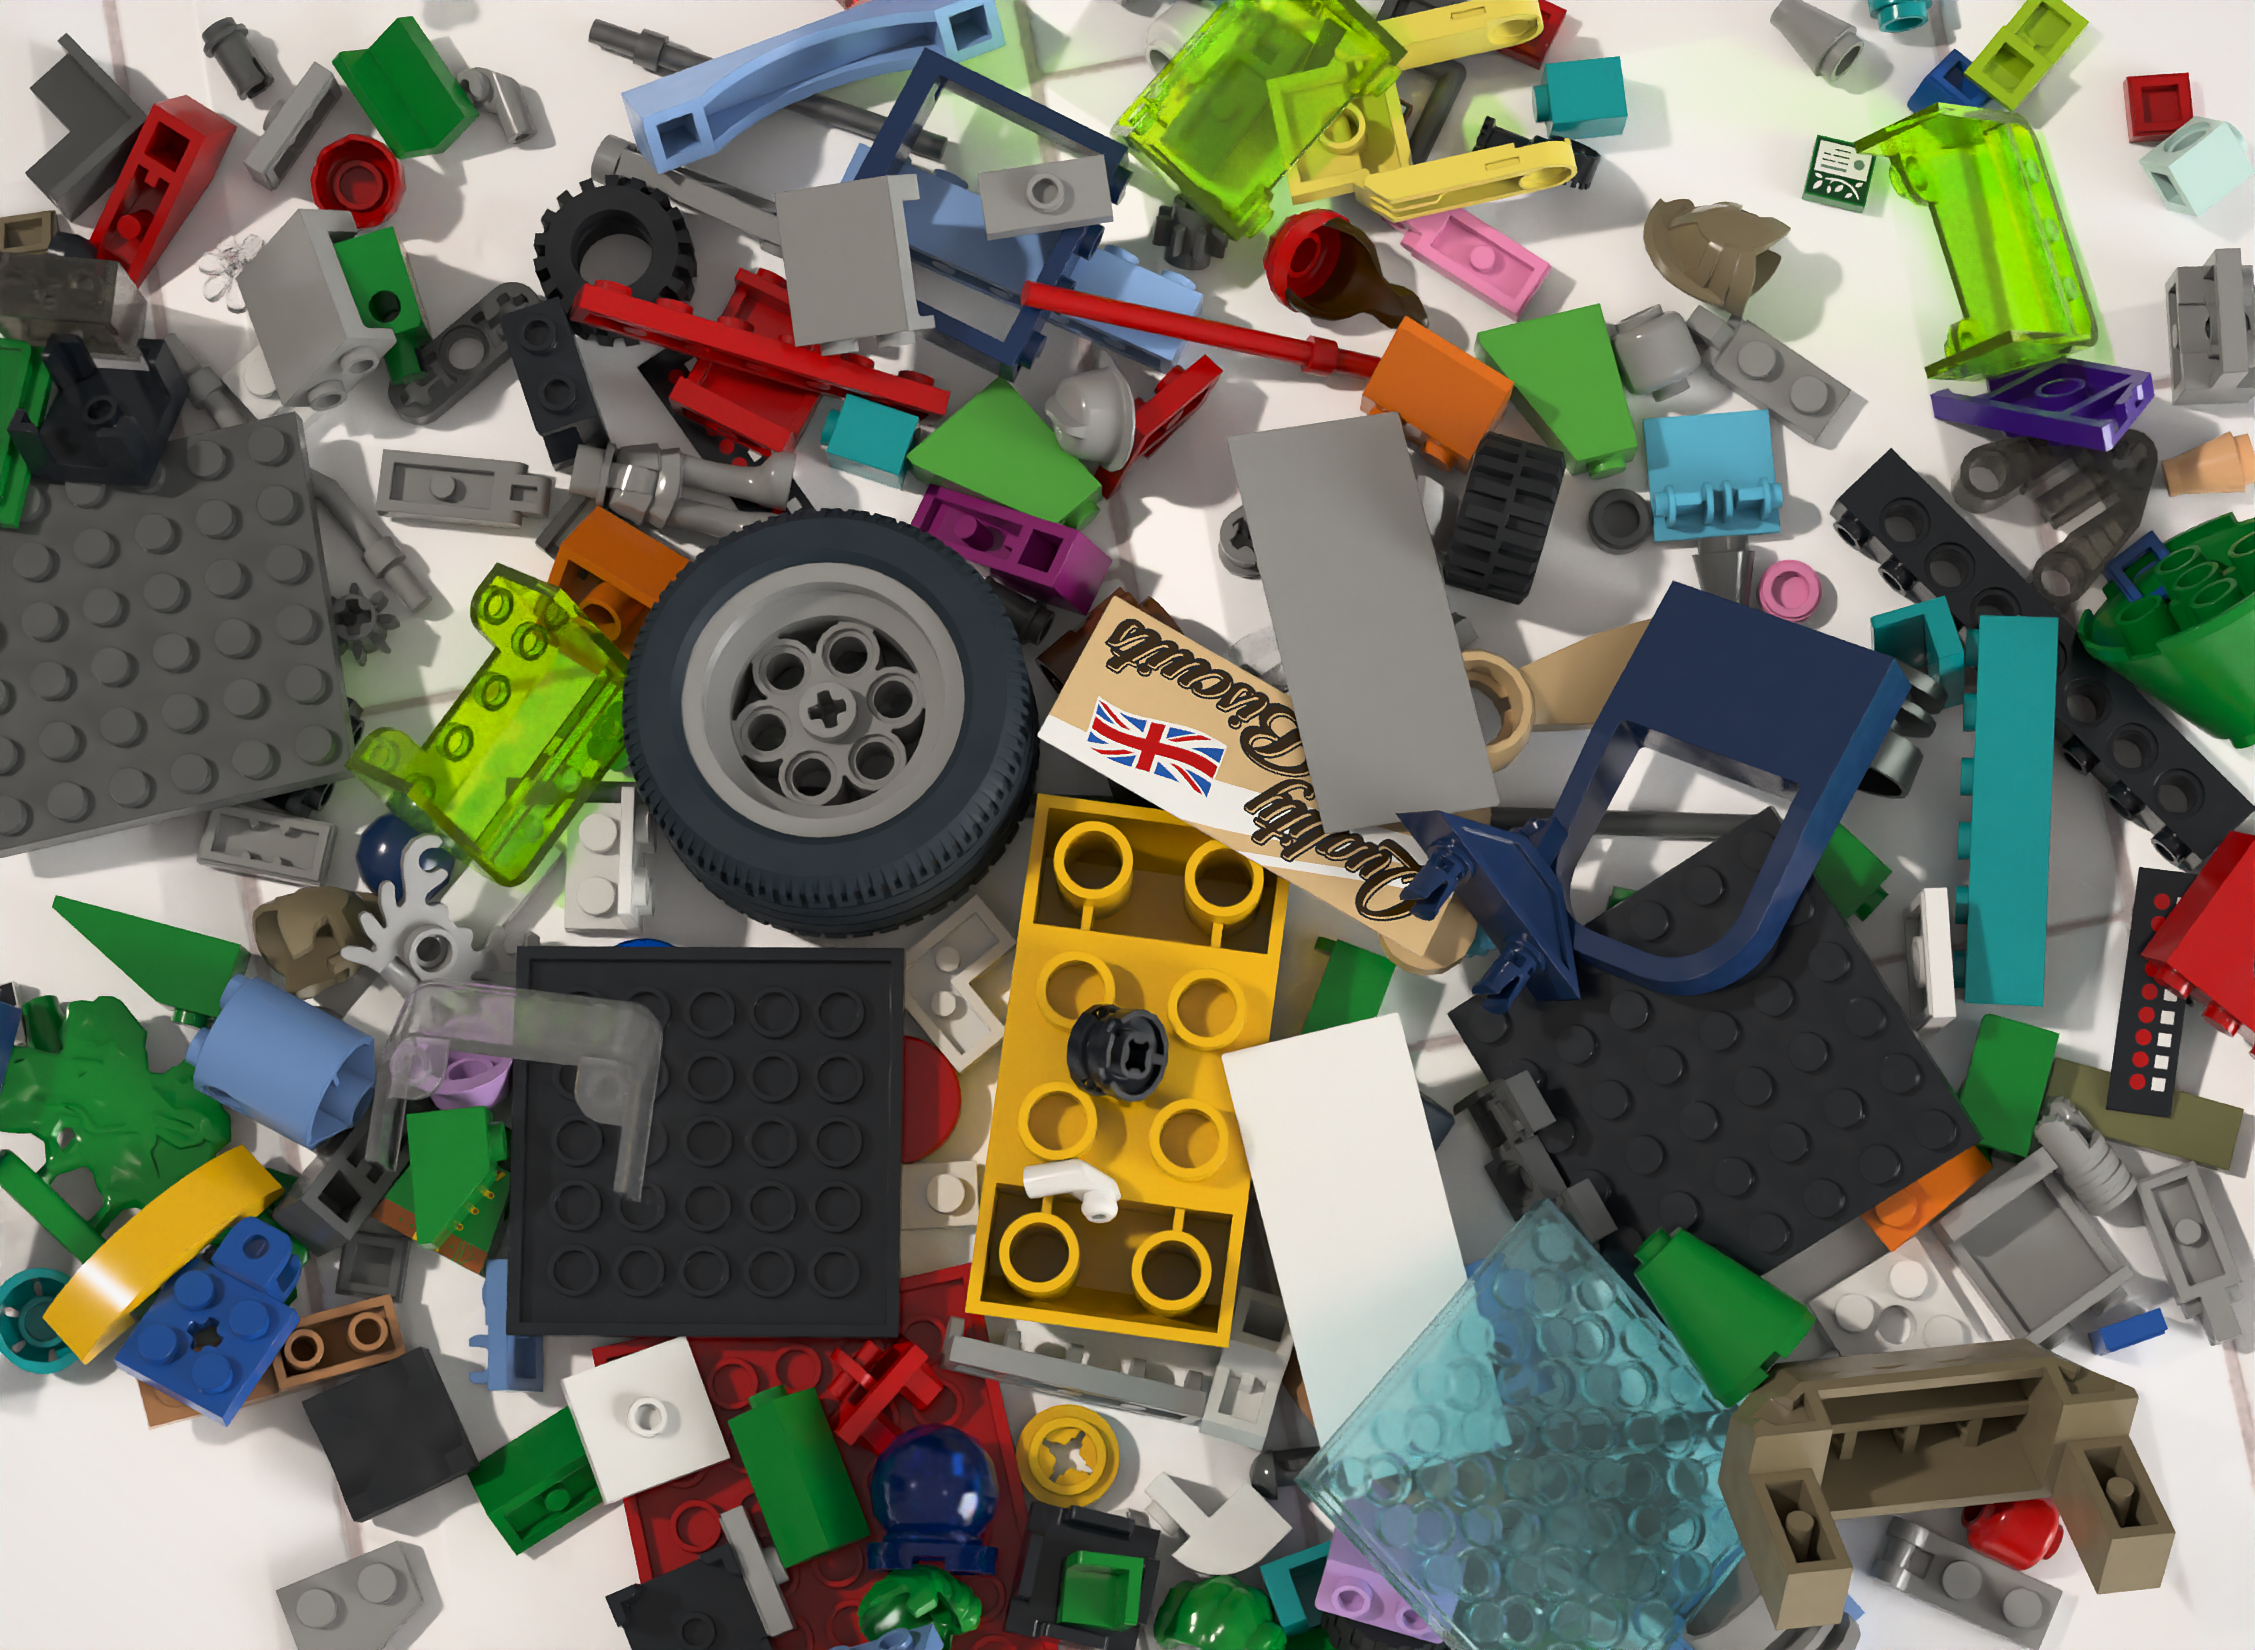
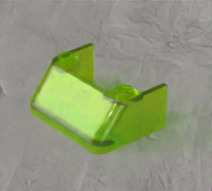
M1937 102L1853 142L1857 154L1889 158L1891 163L1889 178L1894 190L1901 198L1908 199L1917 206L1929 207L1964 319L1952 323L1948 328L1947 340L1944 343L1946 358L1924 367L1927 379L1980 381L2071 356L2096 344L2098 339L2097 322L2038 138L2031 125L2023 116L2014 112Z

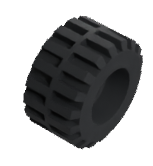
M605 175V186L595 187L592 178L579 182L582 193L573 197L566 189L556 198L560 207L556 213L548 208L541 218L544 232L535 233L533 244L537 254V258L533 259L535 272L546 299L549 300L559 296L568 319L575 295L585 283H588L580 274L581 263L586 252L597 241L616 234L637 237L646 242L652 249V257L648 268L638 280L628 285L633 290L631 297L655 304L658 298L691 302L695 291L692 278L697 277L695 249L684 217L677 206L672 208L668 196L660 189L656 188L651 193L648 191L645 181L632 177L629 186L622 185L619 175ZM569 320L575 335L586 341L590 335H594L599 345L613 347L614 338H623L626 347L640 345L639 340Z
M1491 431L1481 439L1443 567L1445 585L1515 605H1520L1531 590L1564 476L1566 464L1562 451Z

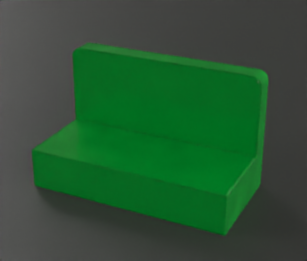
M413 16L397 17L368 49L342 51L332 60L333 66L389 149L398 159L444 153L480 116Z
M1988 1013L1981 1018L1959 1100L1984 1137V1140L1976 1145L1993 1149L1991 1155L1993 1158L2017 1164L2027 1158L2060 1033Z
M569 1406L564 1407L479 1461L481 1468L467 1474L487 1516L516 1556L603 1502Z

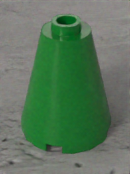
M1662 1227L1658 1228L1634 1253V1256L1641 1262L1634 1271V1275L1714 1400H1718L1725 1408L1732 1407L1758 1387L1769 1376L1765 1371L1780 1356L1785 1360L1807 1335L1816 1321V1317L1807 1309V1305L1681 1227L1676 1228L1670 1234Z

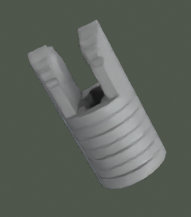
M2049 1095L2044 1106L2039 1111L2040 1123L2034 1129L2038 1143L2043 1145L2058 1166L2056 1172L2061 1174L2063 1181L2073 1190L2074 1195L2084 1204V1208L2090 1215L2099 1216L2113 1210L2133 1193L2137 1186V1179L2126 1169L2124 1162L2116 1156L2114 1149L2106 1143L2100 1131L2093 1129L2080 1110L2075 1109V1104H2072L2070 1099H2065L2063 1095L2053 1097Z

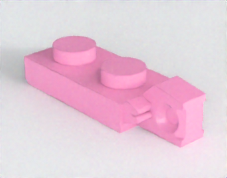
M1463 208L1395 223L1381 216L1383 221L1405 235L1400 245L1411 252L1412 257L1515 322L1518 321L1552 267L1550 263Z

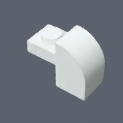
M1241 1285L1233 1310L1229 1348L1222 1347L1199 1433L1262 1451L1280 1384L1294 1343L1282 1297Z
M1164 1471L1144 1489V1492L1153 1500L1144 1510L1171 1537L1180 1529L1189 1537L1172 1555V1558L1183 1567L1198 1574L1216 1576L1223 1574L1234 1575L1243 1572L1262 1560L1293 1529L1247 1481L1210 1518Z

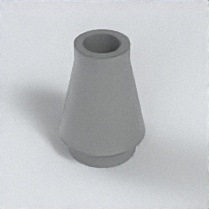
M1782 0L1770 18V23L1783 34L1817 77L1825 75L1831 81L1839 79L1852 67L1864 47V41L1856 36L1857 28L1803 0Z

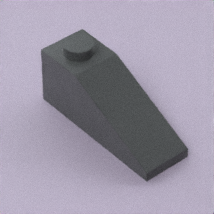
M408 1057L403 1059L376 1089L373 1100L361 1121L355 1127L337 1133L305 1168L270 1215L272 1219L317 1257L346 1244L352 1239L410 1161L406 1114L440 1111L431 1100L428 1092L419 1089L411 1080V1065L413 1061Z

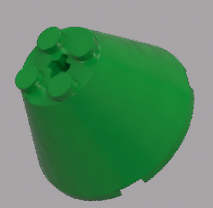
M2232 511L2191 527L2163 542L2170 554L2135 579L2134 577L2141 569L2156 561L2151 551L2123 569V572L2143 597L2130 603L2118 589L2115 582L2110 580L2102 588L2107 600L2094 615L2090 609L2084 610L2078 623L2077 632L2084 648L2092 657L2210 737L2221 740L2229 739L2235 749H2243L2255 744V517L2238 522ZM2162 586L2168 597L2163 600L2160 595L2149 594Z

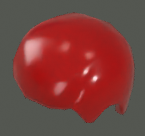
M348 134L325 146L317 156L316 165L313 167L310 178L313 202L318 209L351 211L358 231L371 229L388 221L398 211L406 191L404 169L400 160L394 156L389 147L383 142L371 136Z

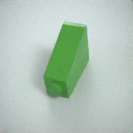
M1600 303L1477 332L1473 348L1476 359L1514 381L1510 397L1511 403L1548 448L1564 453L1566 469L1572 476L1588 472L1590 479H1603L1622 473L1627 469L1625 463L1633 461L1639 446Z
M999 376L906 455L908 471L917 480L929 485L931 483L1079 531L1088 526L1101 511L1096 505L1102 500V485L1078 458L1062 451L1051 428L1013 386Z

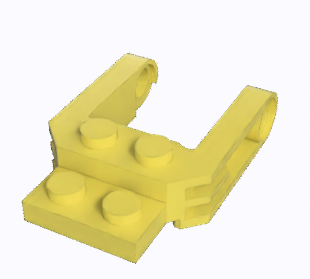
M1471 0L1351 27L1335 50V58L1328 68L1266 81L1293 206L1354 192L1357 202L1395 223L1559 186L1571 180L1577 174V167L1569 138H1565L1564 142L1548 141L1515 148L1514 143H1509L1413 165L1394 78V72L1515 46L1534 39L1544 29L1538 0Z

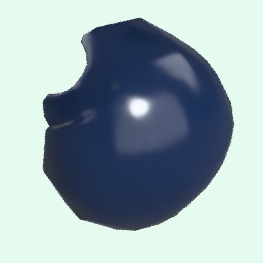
M396 809L377 816L361 833L355 854L362 883L369 891L378 896L379 884L382 881L390 880L395 886V899L397 903L403 895L400 868L402 849L415 836L422 833H436L443 841L439 848H428L423 851L419 858V866L422 870H430L435 866H439L448 872V876L442 883L427 893L425 901H430L449 883L456 861L454 844L451 841L450 833L440 822L428 814L413 809Z

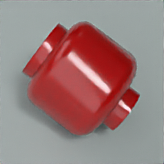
M2052 1497L1964 1506L1962 1509L1961 1523L1966 1528L1969 1545L1978 1553L2015 1571L2030 1569L2041 1559H2050L2058 1550L2064 1534L2063 1526L2059 1524L2060 1514Z

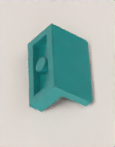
M1945 596L1878 614L1870 618L1872 650L1899 659L1915 669L1925 666L1928 675L1942 685L1948 693L1943 709L1964 703V650Z

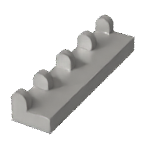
M952 1315L949 1319L939 1368L1188 1425L1203 1418L1208 1392L1201 1391L1202 1372L1189 1370L1182 1387L1144 1378L1147 1366L1145 1359L1133 1357L1128 1374L1082 1364L1083 1345L1070 1343L1064 1360L1020 1350L1021 1331L1008 1328L1003 1345L962 1337L965 1319Z

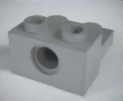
M2217 248L2203 266L2177 267L2165 283L2172 405L2248 403L2255 395V285L2253 265H2242L2241 248ZM2207 324H2210V339L2205 331Z

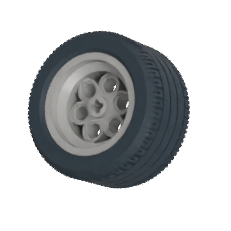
M812 508L796 510L794 514L790 515L787 512L781 513L777 516L768 517L767 521L761 522V520H758L753 524L745 525L742 527L743 530L739 532L733 531L728 536L720 538L718 540L719 543L715 546L712 544L708 546L705 551L696 555L694 562L690 561L676 574L677 579L669 582L665 590L659 595V602L653 604L644 620L646 625L641 626L633 645L635 650H632L626 670L628 676L624 680L622 726L624 728L623 736L626 753L629 756L628 762L637 787L649 811L669 840L670 845L692 875L699 882H702L704 887L714 896L723 900L726 905L741 914L746 913L748 918L764 925L771 923L773 928L788 933H794L796 930L802 936L819 938L822 934L825 938L846 939L847 935H852L853 938L873 936V932L879 931L880 934L899 930V926L904 924L907 927L924 920L923 916L928 914L932 916L948 907L947 903L951 900L956 902L970 891L969 887L972 884L974 886L977 885L990 872L989 866H995L1005 853V845L1011 844L1020 828L1018 822L1024 820L1030 805L1029 797L1033 795L1037 779L1036 772L1039 768L1040 738L1037 735L1040 731L1039 720H1037L1039 715L1033 687L1017 633L1013 630V623L991 586L985 582L984 577L971 564L966 562L964 557L953 548L945 546L943 541L928 532L922 533L920 528L904 521L897 523L895 518L878 513L870 515L868 511L855 509L843 511L842 508H821L820 511H815ZM844 652L866 653L867 661L859 671L847 674L835 669V663ZM793 666L805 671L802 681L793 689L780 690L772 686L774 680ZM903 694L912 699L913 702L910 709L901 717L888 718L879 713L882 702L889 696ZM828 704H834L839 712L837 715L838 725L832 728H826L821 720L823 717L822 707ZM768 727H779L786 731L784 742L778 748L772 751H761L754 747L756 736L762 730ZM881 754L894 759L892 770L881 779L873 780L861 775L862 766L872 756ZM823 771L831 776L829 786L819 795L806 796L798 792L802 778L808 773Z

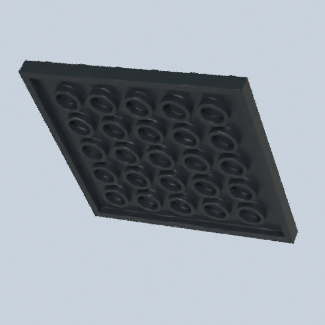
M1768 806L1583 926L1644 952L1662 957H1683L1710 947L1730 930L1743 910L1782 825L1783 820L1774 806ZM1815 870L1771 950L1745 976L1721 989L1689 996L1662 994L1596 969L1574 956L1581 1000L1537 1002L1527 987L1524 986L1511 1003L1510 1009L1504 1015L1493 1014L1481 1007L1488 994L1474 995L1447 1013L1489 1083L1500 1078L1507 1080L1528 1070L1556 1119L1549 1126L1533 1134L1539 1137L1567 1188L1587 1178L1590 1179L1618 1230L1596 1242L1599 1243L1600 1251L1595 1256L1650 1344L1670 1334L1671 1331L1634 1275V1271L1641 1263L1634 1256V1253L1658 1228L1662 1227L1670 1234L1676 1228L1681 1227L1762 1277L1984 1140V1137Z
M517 946L506 1335L514 1337L900 1339L905 949Z

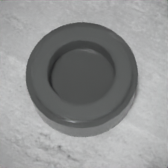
M1623 488L1611 489L1601 494L1592 504L1587 518V529L1591 540L1601 550L1614 555L1628 554L1638 549L1645 542L1652 525V514L1647 502L1636 492Z

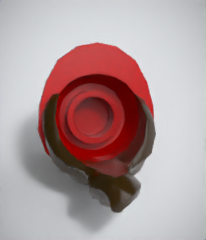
M1317 208L1304 211L1300 214L1286 217L1275 232L1269 236V242L1262 261L1270 290L1279 303L1294 313L1301 312L1310 318L1333 322L1364 312L1373 315L1380 323L1390 329H1397L1404 317L1408 316L1422 326L1429 327L1427 313L1419 297L1412 290L1389 283L1384 278L1375 245L1363 230L1352 225L1345 216L1330 209Z

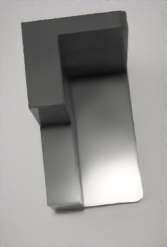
M66 32L57 40L66 55L30 87V90L69 133L30 167L25 174L72 223L117 182L146 121L147 115Z

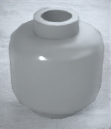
M1657 304L1614 324L1618 333L1612 337L1610 342L1618 372L1630 394L1640 396L1652 393L1655 402L1658 403L1690 388L1686 376L1697 370L1700 366L1701 358L1684 318L1680 313L1676 311L1663 312L1661 305Z

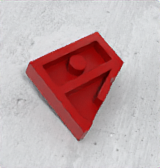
M1206 354L1186 370L1180 365L1172 368L1157 384L1153 391L1156 395L1148 402H1145L1141 397L1134 400L1135 435L1128 461L1122 469L1115 472H1110L1099 465L1094 474V477L1102 485V496L1106 500L1110 499L1121 488L1123 479L1136 460L1142 455L1149 460L1174 432L1183 426L1205 403L1223 373V370Z

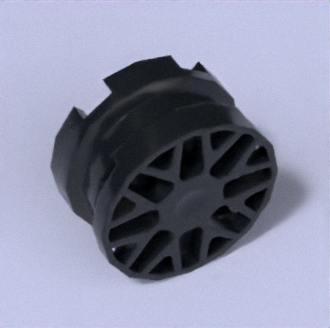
M1096 1004L1091 1006L1080 1015L1072 1027L1068 1040L1067 1065L1071 1079L1079 1090L1092 1096L1109 1095L1117 1100L1127 1102L1145 1099L1155 1091L1163 1079L1168 1063L1169 1042L1165 1027L1157 1015L1145 1009H1121L1113 1004Z

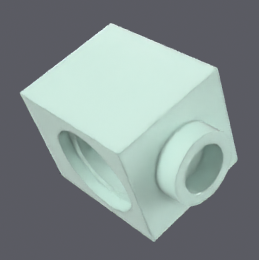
M2194 116L2138 160L2167 210L2194 217L2201 216L2255 173L2253 166L2245 155L2248 145L2241 132L2228 121Z

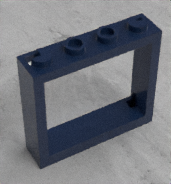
M925 47L854 180L898 175L944 89L1083 157L1104 154L1111 203L1116 206L1125 197L1126 187L1134 172L1127 169L1129 166L1128 146ZM1096 224L1063 229L1036 282L1074 290L1076 281L1070 279V276L1080 257L1087 261L1092 258L1101 242L1105 226ZM916 299L919 315H934L936 328L914 331L915 335L1013 384L1022 366L1030 370L1035 359L1040 357L1045 347L1047 336L1040 332L1051 311L1023 306L1006 339L1002 342Z

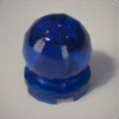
M932 1423L917 1426L896 1435L878 1456L869 1484L872 1513L886 1534L883 1535L882 1542L866 1544L867 1570L882 1573H891L895 1570L913 1569V1564H919V1561L945 1562V1570L950 1571L952 1576L995 1575V1564L998 1561L999 1548L983 1546L984 1541L979 1536L995 1518L1001 1490L994 1463L978 1438L952 1426Z

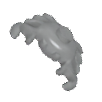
M422 833L415 836L402 849L400 868L403 895L397 903L393 883L390 880H385L379 884L378 905L383 917L381 924L367 911L363 910L358 914L363 932L373 943L372 948L346 945L340 948L339 954L348 961L360 963L377 971L401 994V997L407 1002L419 1031L424 1037H430L434 1031L433 1015L427 1004L428 1002H435L446 1012L458 1017L464 1016L467 1012L465 1005L453 997L451 991H461L471 995L492 994L495 991L496 984L488 979L471 978V975L476 971L483 970L515 972L517 952L513 954L505 952L504 941L508 934L502 926H495L484 943L472 949L473 932L471 929L464 926L457 927L449 919V910L445 904L441 902L427 904L425 902L427 893L442 883L448 876V872L439 866H435L430 870H422L419 866V858L423 851L428 848H439L443 841L436 833ZM528 931L524 934L522 946H540V936L532 931Z

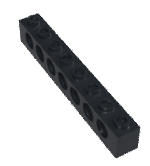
M1892 448L1879 458L1836 500L1829 514L1836 520L1833 523V527L1842 540L1857 551L1865 548L1881 564L1878 572L1883 580L1900 595L1905 596L1909 592L1919 603L1945 596L1961 644L1965 649L1967 629H1979L1976 608L1980 606H1993L2003 616L2059 618L2054 737L2062 744L2059 748L2060 754L2073 769L2085 776L2091 773L2108 790L2105 793L2106 800L2122 817L2129 821L2137 818L2154 835L2150 839L2151 844L2166 861L2174 866H2179L2182 863L2189 871L2193 870L2222 843L2230 830L2234 831L2255 811V806L2125 678L2092 657L2080 641L2077 630ZM1895 516L1907 519L1915 529L1916 538L1910 542L1894 540L1886 531L1885 520ZM1946 561L1953 564L1959 571L1960 585L1945 587L1938 584L1931 575V563ZM1972 667L1978 673V668ZM2071 695H2082L2088 698L2096 710L2095 721L2084 723L2073 718L2067 708L2068 697ZM2127 740L2135 744L2141 753L2140 767L2128 768L2121 765L2113 754L2114 741ZM2173 785L2184 793L2187 800L2185 813H2172L2162 806L2159 800L2160 786Z

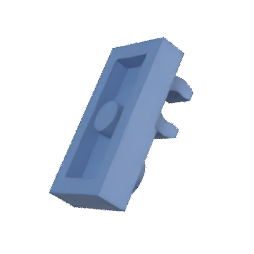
M508 1259L486 1260V1279L482 1287V1300L485 1307V1325H488V1335L479 1334L469 1339V1347L486 1348L488 1350V1368L483 1372H469V1381L475 1384H488V1391L543 1392V1337H514L506 1335Z

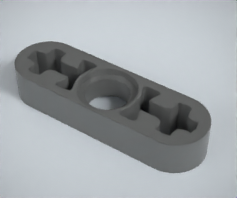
M506 282L498 285L421 350L428 375L414 381L420 387L426 386L437 377L434 369L429 366L437 359L444 373L455 382L450 388L446 387L442 378L432 384L428 389L429 396L432 399L429 404L422 407L420 403L414 401L406 406L405 403L410 397L405 388L410 383L392 385L390 380L388 386L389 400L396 413L404 421L413 425L433 423L511 358L502 328L497 329L496 333L503 343L495 348L488 333L478 324L486 319L490 329L495 328L500 323V317L504 315L501 307L508 301L515 306H520L526 302L528 304L525 307L540 303L536 293L529 286L519 282ZM463 338L476 339L484 347L482 360L471 369L456 368L449 361V351L452 345Z

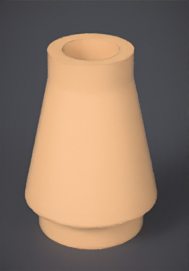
M2228 431L2174 458L2161 461L2162 473L2169 497L2182 494L2245 492V485L2255 483V454L2248 433L2233 436L2231 431Z

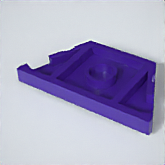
M2057 357L2032 364L2024 369L2007 371L1986 377L1985 381L1988 392L1980 395L1968 396L1953 393L1949 388L1936 391L1930 395L1934 417L1938 419L2002 431L2004 436L2011 438L2029 436L2045 439L2047 444L2051 446L2075 445L2100 451L2112 449L2155 397L2151 372L2067 357Z

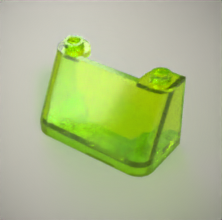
M1224 0L1125 109L1111 127L1109 135L1117 142L1128 146L1129 153L1230 240L1238 242L1243 235L1247 239H1251L1267 225L1274 215V211L1269 207V204L1274 197V193L1271 190L1354 98L1359 99L1369 92L1377 98L1393 85L1402 72L1397 64L1408 51L1355 0Z

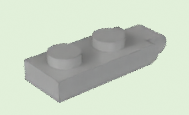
M383 449L375 510L379 516L519 529L522 527L523 517L535 519L548 518L552 479L528 475L529 465L521 462Z

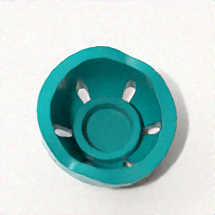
M49 1268L27 1269L13 1275L0 1286V1352L11 1363L27 1372L36 1374L55 1373L67 1368L79 1359L42 1318L53 1300L72 1278L61 1271ZM36 1282H40L42 1285V1296L40 1297L37 1296L33 1287ZM13 1308L20 1312L19 1317L7 1316L5 1310ZM21 1341H26V1345L19 1352L13 1351L14 1345ZM51 1349H54L56 1352L57 1360L49 1361Z

